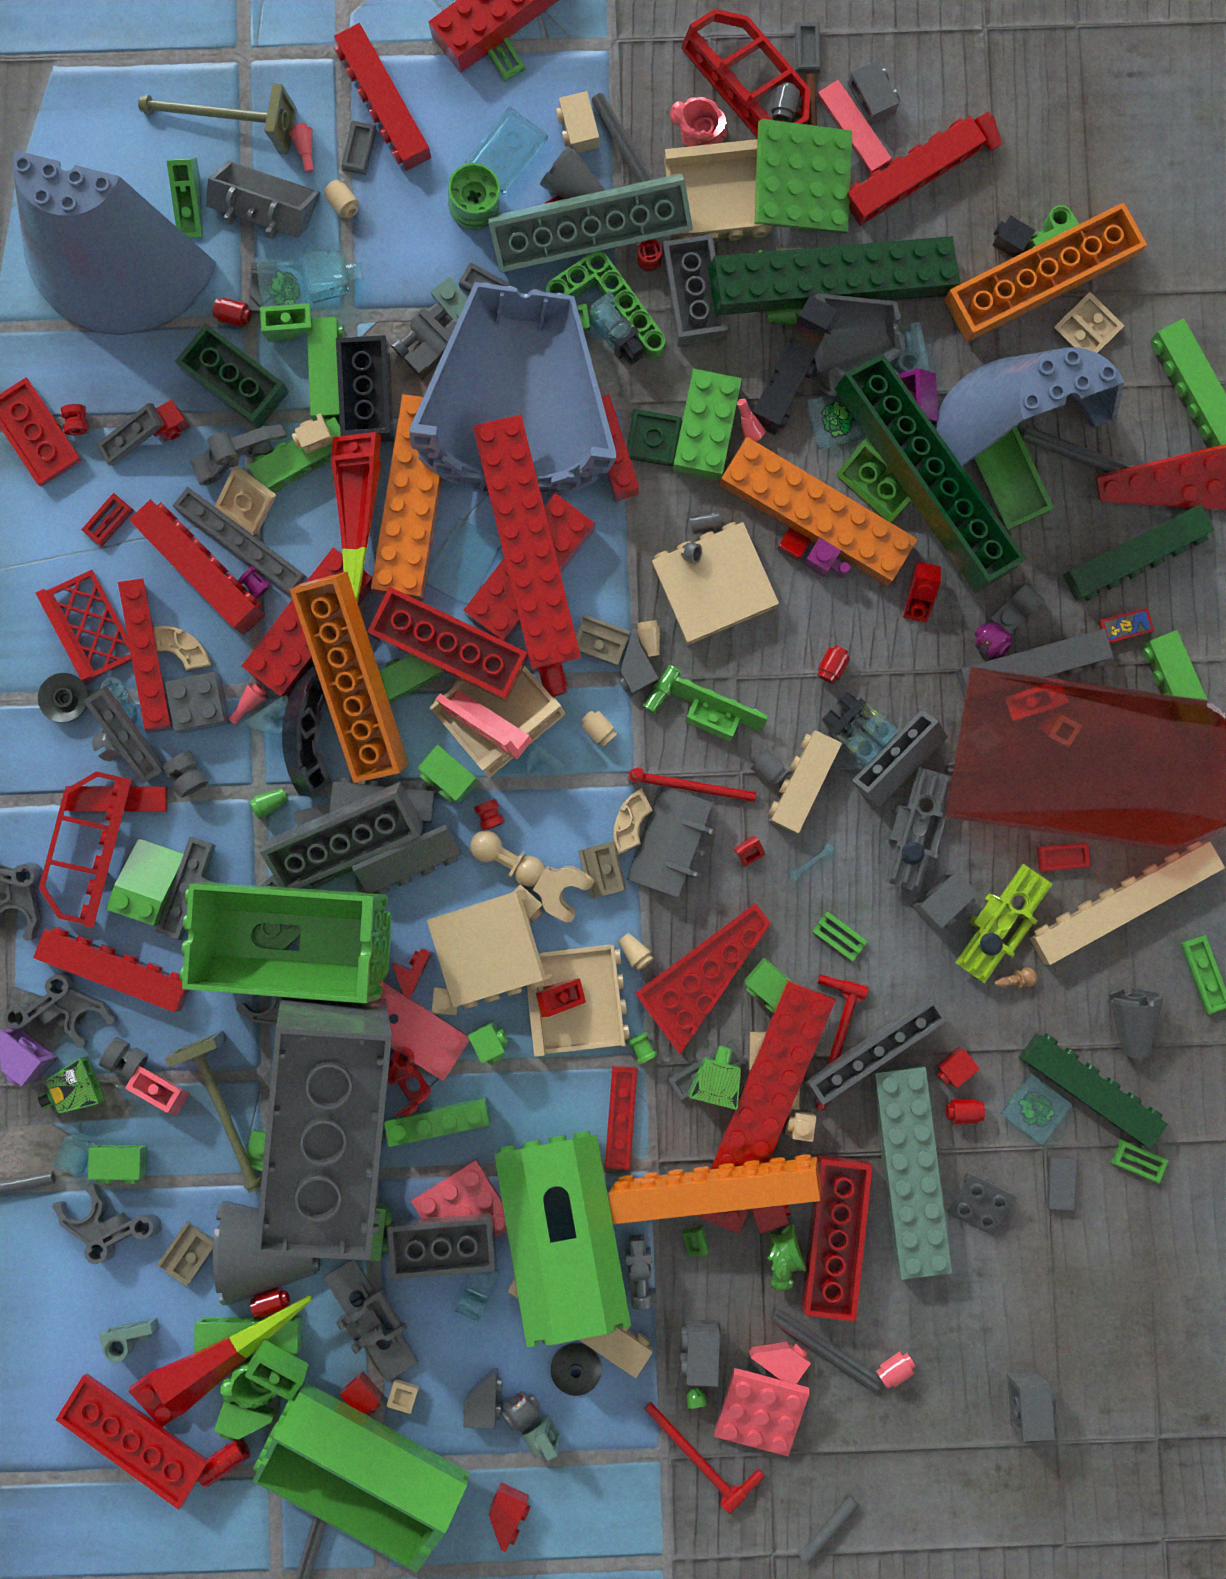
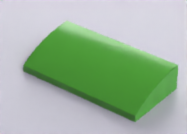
M1017 427L974 458L1007 530L1054 510V506Z

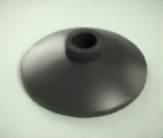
M57 673L48 677L40 686L38 704L42 713L47 718L56 722H70L80 717L85 711L87 705L84 703V700L89 697L86 685L77 676L70 673ZM68 694L70 700L64 703L62 700L63 696Z
M571 1343L563 1346L554 1355L551 1363V1377L554 1384L562 1392L573 1396L584 1395L598 1384L601 1377V1362L597 1353L589 1346L581 1343ZM578 1368L581 1373L578 1376H574L571 1370Z

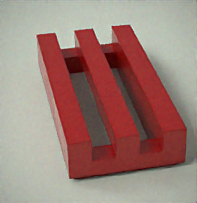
M113 493L81 530L99 546L103 547L132 514L134 509ZM115 502H118L119 504L112 510V512L109 515L106 516V518L102 521L98 528L92 533L91 530L94 528V526L101 520V518L108 512V510L115 504Z

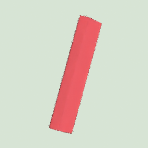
M839 80L818 92L817 97L838 128L852 130V148L870 174L891 162V156Z

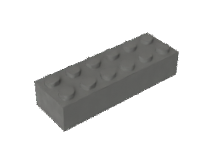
M401 782L266 840L260 853L280 887L301 888L420 837L423 823Z

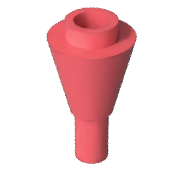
M304 123L292 126L293 129L289 131V135L302 158L304 171L306 173L313 172L314 167L311 158L313 129L307 127V124Z
M740 399L737 401V405L741 413L742 439L745 440L746 437H749L757 442L762 438L766 430L752 411H750L746 399Z
M248 683L237 709L228 719L236 725L246 713H249L268 700L265 695L267 693L265 688L258 683L254 685Z

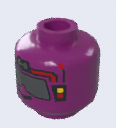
M992 622L988 625L982 624L974 634L977 637L974 643L975 647L990 659L1003 657L1013 644L1010 642L1011 634L997 622Z

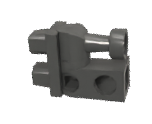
M438 303L428 310L423 307L418 312L419 314L412 318L411 329L401 341L396 338L390 343L392 349L402 359L405 358L407 365L422 380L438 365L457 323L455 320H452L446 327L440 324L447 316V313ZM419 340L421 344L413 352H409L408 347Z
M644 1234L629 1236L630 1249H625L626 1265H628L631 1305L636 1310L649 1309L653 1307V1303H657L656 1288L649 1289L648 1279L651 1276V1248H646Z

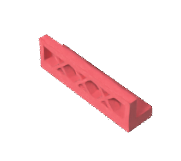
M460 690L451 700L442 694H439L436 698V701L447 714L516 760L532 742V738L528 734Z

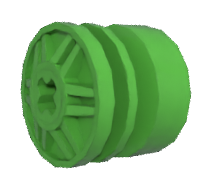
M464 164L457 168L449 179L448 206L450 214L457 224L466 229L478 230L489 225L488 216L498 214L500 203L499 180L495 173L483 164Z

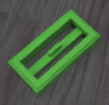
M504 38L503 43L517 66H512L500 45L496 47V50L509 69L507 72L492 48L488 51V55L505 82L510 77H514L517 73L526 70L525 65L508 38Z
M828 911L825 912L812 930L814 934L852 962L868 942ZM829 919L839 928H841L854 939H856L859 942V944L856 946L854 943H852L850 940H848L846 937H844L842 934H840L838 931H836L834 928L826 923V920ZM820 928H825L835 937H837L850 948H852L853 952L850 954L848 951H846L844 948H842L840 945H838L836 942H834L832 939H830L828 936L820 931Z
M1119 1139L1118 1149H1115V1156L1111 1159L1110 1163L1160 1184L1169 1160ZM1125 1147L1161 1162L1160 1167L1124 1152ZM1121 1157L1157 1171L1156 1176L1121 1162Z

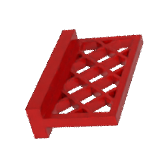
M93 570L87 571L49 590L42 589L35 593L81 681L85 685L93 682L94 678L132 661L131 654L122 658L113 656L116 643L126 645L130 651L128 636ZM89 578L92 579L94 583L92 594L78 591L81 582ZM63 590L72 593L68 605L59 603L54 595ZM97 590H98V592H99V594H100L101 597L95 596L96 593H97ZM76 595L90 598L86 610L72 607ZM94 600L103 602L106 605L103 616L90 612ZM61 608L67 609L65 615ZM71 611L84 614L80 627L69 624L68 617ZM108 612L110 613L112 619L107 618ZM88 616L101 620L97 632L84 629ZM105 621L116 624L117 631L114 638L101 634ZM72 629L78 631L77 635L74 634ZM82 632L95 636L91 649L80 645L79 640ZM120 634L123 637L124 641L118 639ZM99 638L113 641L108 654L95 650ZM84 651L90 652L88 658ZM93 655L106 657L104 667L94 671L90 664Z

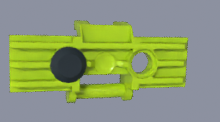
M1022 864L1000 898L988 893L984 899L988 903L979 916H972L969 923L978 927V930L955 963L985 983L1004 955L1010 958L1014 957V951L1032 925H1036L1038 921L1032 917V914L1052 886V883L1025 864ZM1017 895L1021 896L1025 901L1023 908L1018 910L1012 906V899ZM1018 916H1020L1024 920L1007 945L1003 944V938Z

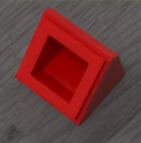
M756 836L750 837L733 848L744 867L766 855Z

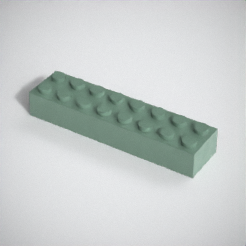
M682 174L488 216L500 273L693 230L686 184Z
M911 1065L874 1070L871 1072L896 1274L901 1280L952 1274L926 1067Z

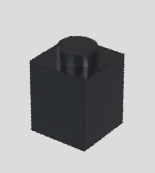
M1010 215L1006 223L1001 221L993 234L997 237L992 245L1014 258L1022 253L1036 230Z

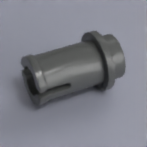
M713 510L709 514L689 517L692 533L710 528L717 530V527H721L719 512H714Z

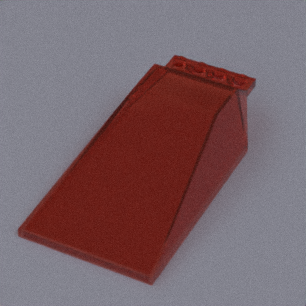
M970 667L945 816L947 818L1178 852L1182 848L1226 830V713L1205 699Z

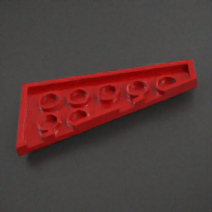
M1226 444L1095 476L1098 498L1101 502L1194 508L1201 504L1203 509L1226 510Z
M756 903L635 992L638 999L679 1054L682 1053L751 950L771 924Z

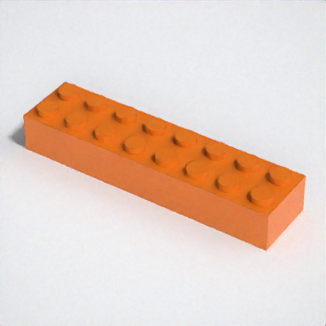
M1123 202L950 289L944 302L965 341L969 342L1139 256L1147 246V243Z
M402 394L371 590L374 594L385 596L390 586L419 601H424L443 478L432 472L419 460L418 451L412 448L410 442V426L423 397Z
M746 437L720 481L719 486L785 526L811 539L810 541L815 544L821 538L841 551L837 557L887 587L895 578L918 540L749 437Z
M348 572L301 583L289 589L353 783L400 773L409 765Z
M805 1154L796 1156V1160L785 1161V1158L779 1157L771 1159L770 1163L762 1164L754 1160L745 1162L744 1166L734 1167V1164L728 1163L720 1165L719 1169L709 1170V1167L702 1166L694 1168L693 1172H683L682 1169L669 1171L667 1175L658 1176L657 1172L644 1174L641 1178H633V1175L621 1176L615 1181L608 1193L613 1224L820 1201L822 1187L817 1157L811 1158V1155Z

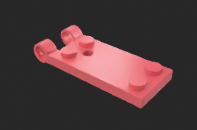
M382 981L379 984L383 988L381 998L386 999L388 1015L396 1014L398 1016L397 1023L393 1024L390 1022L392 1034L391 1048L395 1051L403 1046L410 1048L414 1053L413 1062L444 1081L470 1041L468 1035L411 998L404 997L403 993ZM402 1052V1055L408 1058L407 1054Z

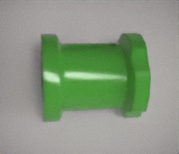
M647 1032L627 1041V1044L631 1045L637 1057V1065L658 1055L656 1051H653L647 1039Z

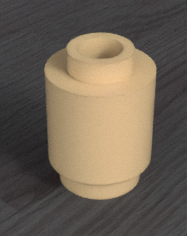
M334 180L325 187L326 200L341 218H351L357 213L359 201L345 183Z
M591 710L581 720L584 723L581 728L597 745L600 743L603 748L618 734L614 730L615 727L600 711L594 713Z

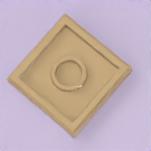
M235 466L230 472L215 507L254 536L259 533L277 495L239 466Z

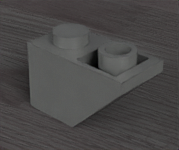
M492 1369L466 1394L463 1427L494 1429L496 1420L501 1419V1403H497V1393H502V1377H498V1369Z

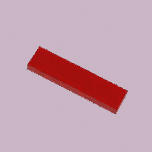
M114 786L79 787L69 793L65 811L107 812L108 807L115 804L116 797L111 796ZM130 786L124 812H167L168 787Z
M612 1066L605 1168L630 1170L637 1067Z

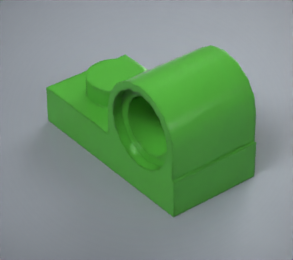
M1064 205L1055 206L1044 221V230L1031 237L1032 241L1026 248L1027 251L1079 225L1072 211ZM1054 218L1059 219L1062 224H1057Z

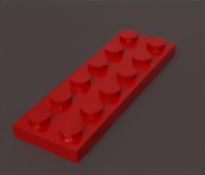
M88 1373L81 1377L55 1419L178 1510L184 1505L210 1462Z

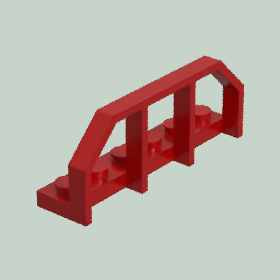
M714 9L690 24L681 49L757 138L758 121L761 119L772 120L757 100L786 81L794 84L802 97L801 118L795 123H807L809 120L811 89L749 16ZM712 22L743 28L753 41L722 60L697 31ZM760 48L782 74L751 93L741 84L729 67Z
M96 771L64 790L39 885L41 893L58 919L83 924V926L94 928L132 779ZM97 777L115 781L111 795L116 797L115 804L108 807L105 820L110 821L109 826L65 816L64 812L69 793ZM62 820L102 829L99 845L103 846L101 856L96 855L93 868L52 859ZM51 865L96 875L95 880H89L86 894L91 895L88 905L83 904L80 917L62 913L45 887Z

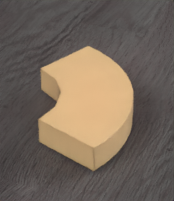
M153 626L158 652H170L177 655L183 662L186 671L212 667L206 649L195 637L179 628Z
M642 788L633 793L623 803L617 815L613 836L618 855L641 845L639 837L640 826L645 817L653 812Z

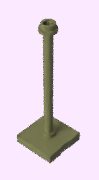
M273 83L267 113L152 100L150 95L140 96L138 100L139 110L148 115L153 110L265 123L264 131L268 138L271 139L278 153L289 154L291 143L289 131L293 129L292 126H294L297 108L282 84Z
M220 1031L175 1050L165 1060L169 1068L189 1059L197 1063L247 1181L243 1186L248 1190V1193H251L261 1188L262 1178H256L206 1059L208 1051L216 1049L227 1040L224 1032Z

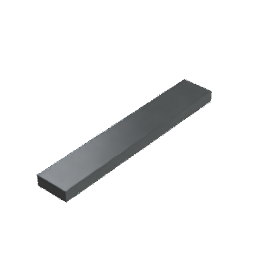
M189 487L184 490L173 504L175 509L248 564L254 566L260 573L291 595L289 589L301 584L305 579V574Z

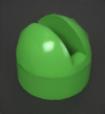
M691 1389L686 1396L688 1409L708 1405L705 1392L701 1389Z

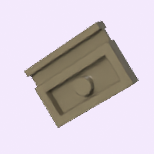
M584 614L576 634L580 653L618 666L631 631Z
M615 841L578 850L583 871L594 880L593 886L588 889L590 899L627 890Z
M187 1221L156 1266L166 1270V1273L187 1287L212 1252L213 1238Z

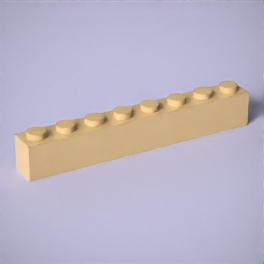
M1194 841L1186 846L1187 850L1181 854L1175 852L1165 857V863L1158 867L1156 864H1153L1143 869L1142 872L1144 874L1138 878L1131 876L1121 882L1122 886L1116 890L1110 888L1100 893V899L1094 902L1088 900L1078 905L1077 908L1079 910L1070 915L1069 912L1058 916L1055 924L1051 926L1045 924L1035 929V935L1029 937L1043 964L1051 965L1224 869L1225 867L1211 842Z

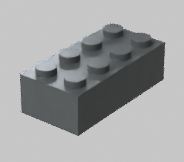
M712 234L664 241L662 256L677 347L726 340L728 331L726 316H715L708 271L713 257L716 256Z
M493 1213L391 1221L387 1227L391 1280L491 1272L496 1270L497 1258Z

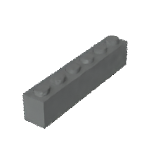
M1101 629L962 668L956 674L964 700L972 699L974 703L987 699V694L996 692L997 696L1012 692L1011 687L1020 685V689L1034 686V681L1043 679L1045 683L1059 679L1058 674L1064 672L1071 676L1083 672L1082 667L1091 665L1092 669L1105 666L1107 665L1106 661L1113 658L1106 631Z
M925 998L803 1082L816 1102L824 1105L949 1019L935 998Z

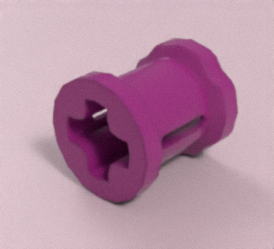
M252 566L241 575L238 581L244 584L253 593V596L258 599L272 584L266 582L256 572L257 569Z

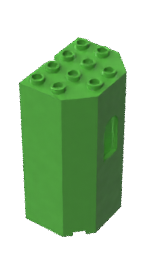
M212 882L189 884V888L185 893V902L188 904L187 914L183 921L184 929L188 930V941L185 940L182 944V955L184 956V966L180 971L182 989L369 1003L381 998L383 988L379 984L387 977L389 971L392 926L391 912H387L384 907L388 905L386 894ZM261 923L301 926L299 951L261 948L253 940V931Z
M590 1131L574 1133V1139L567 1140L566 1135L548 1138L549 1144L541 1145L540 1140L523 1143L524 1148L514 1150V1145L498 1148L499 1153L494 1154L527 1347L538 1346L539 1340L542 1341V1344L555 1345L615 1332V1325L618 1324L620 1329L631 1326L597 1135H591ZM558 1186L564 1188L569 1195L576 1238L550 1243L543 1197L548 1189Z
M308 1382L304 1384L301 1390L298 1389L292 1400L288 1401L252 1469L256 1471L252 1480L254 1483L416 1573L445 1535L467 1487V1480L470 1472Z

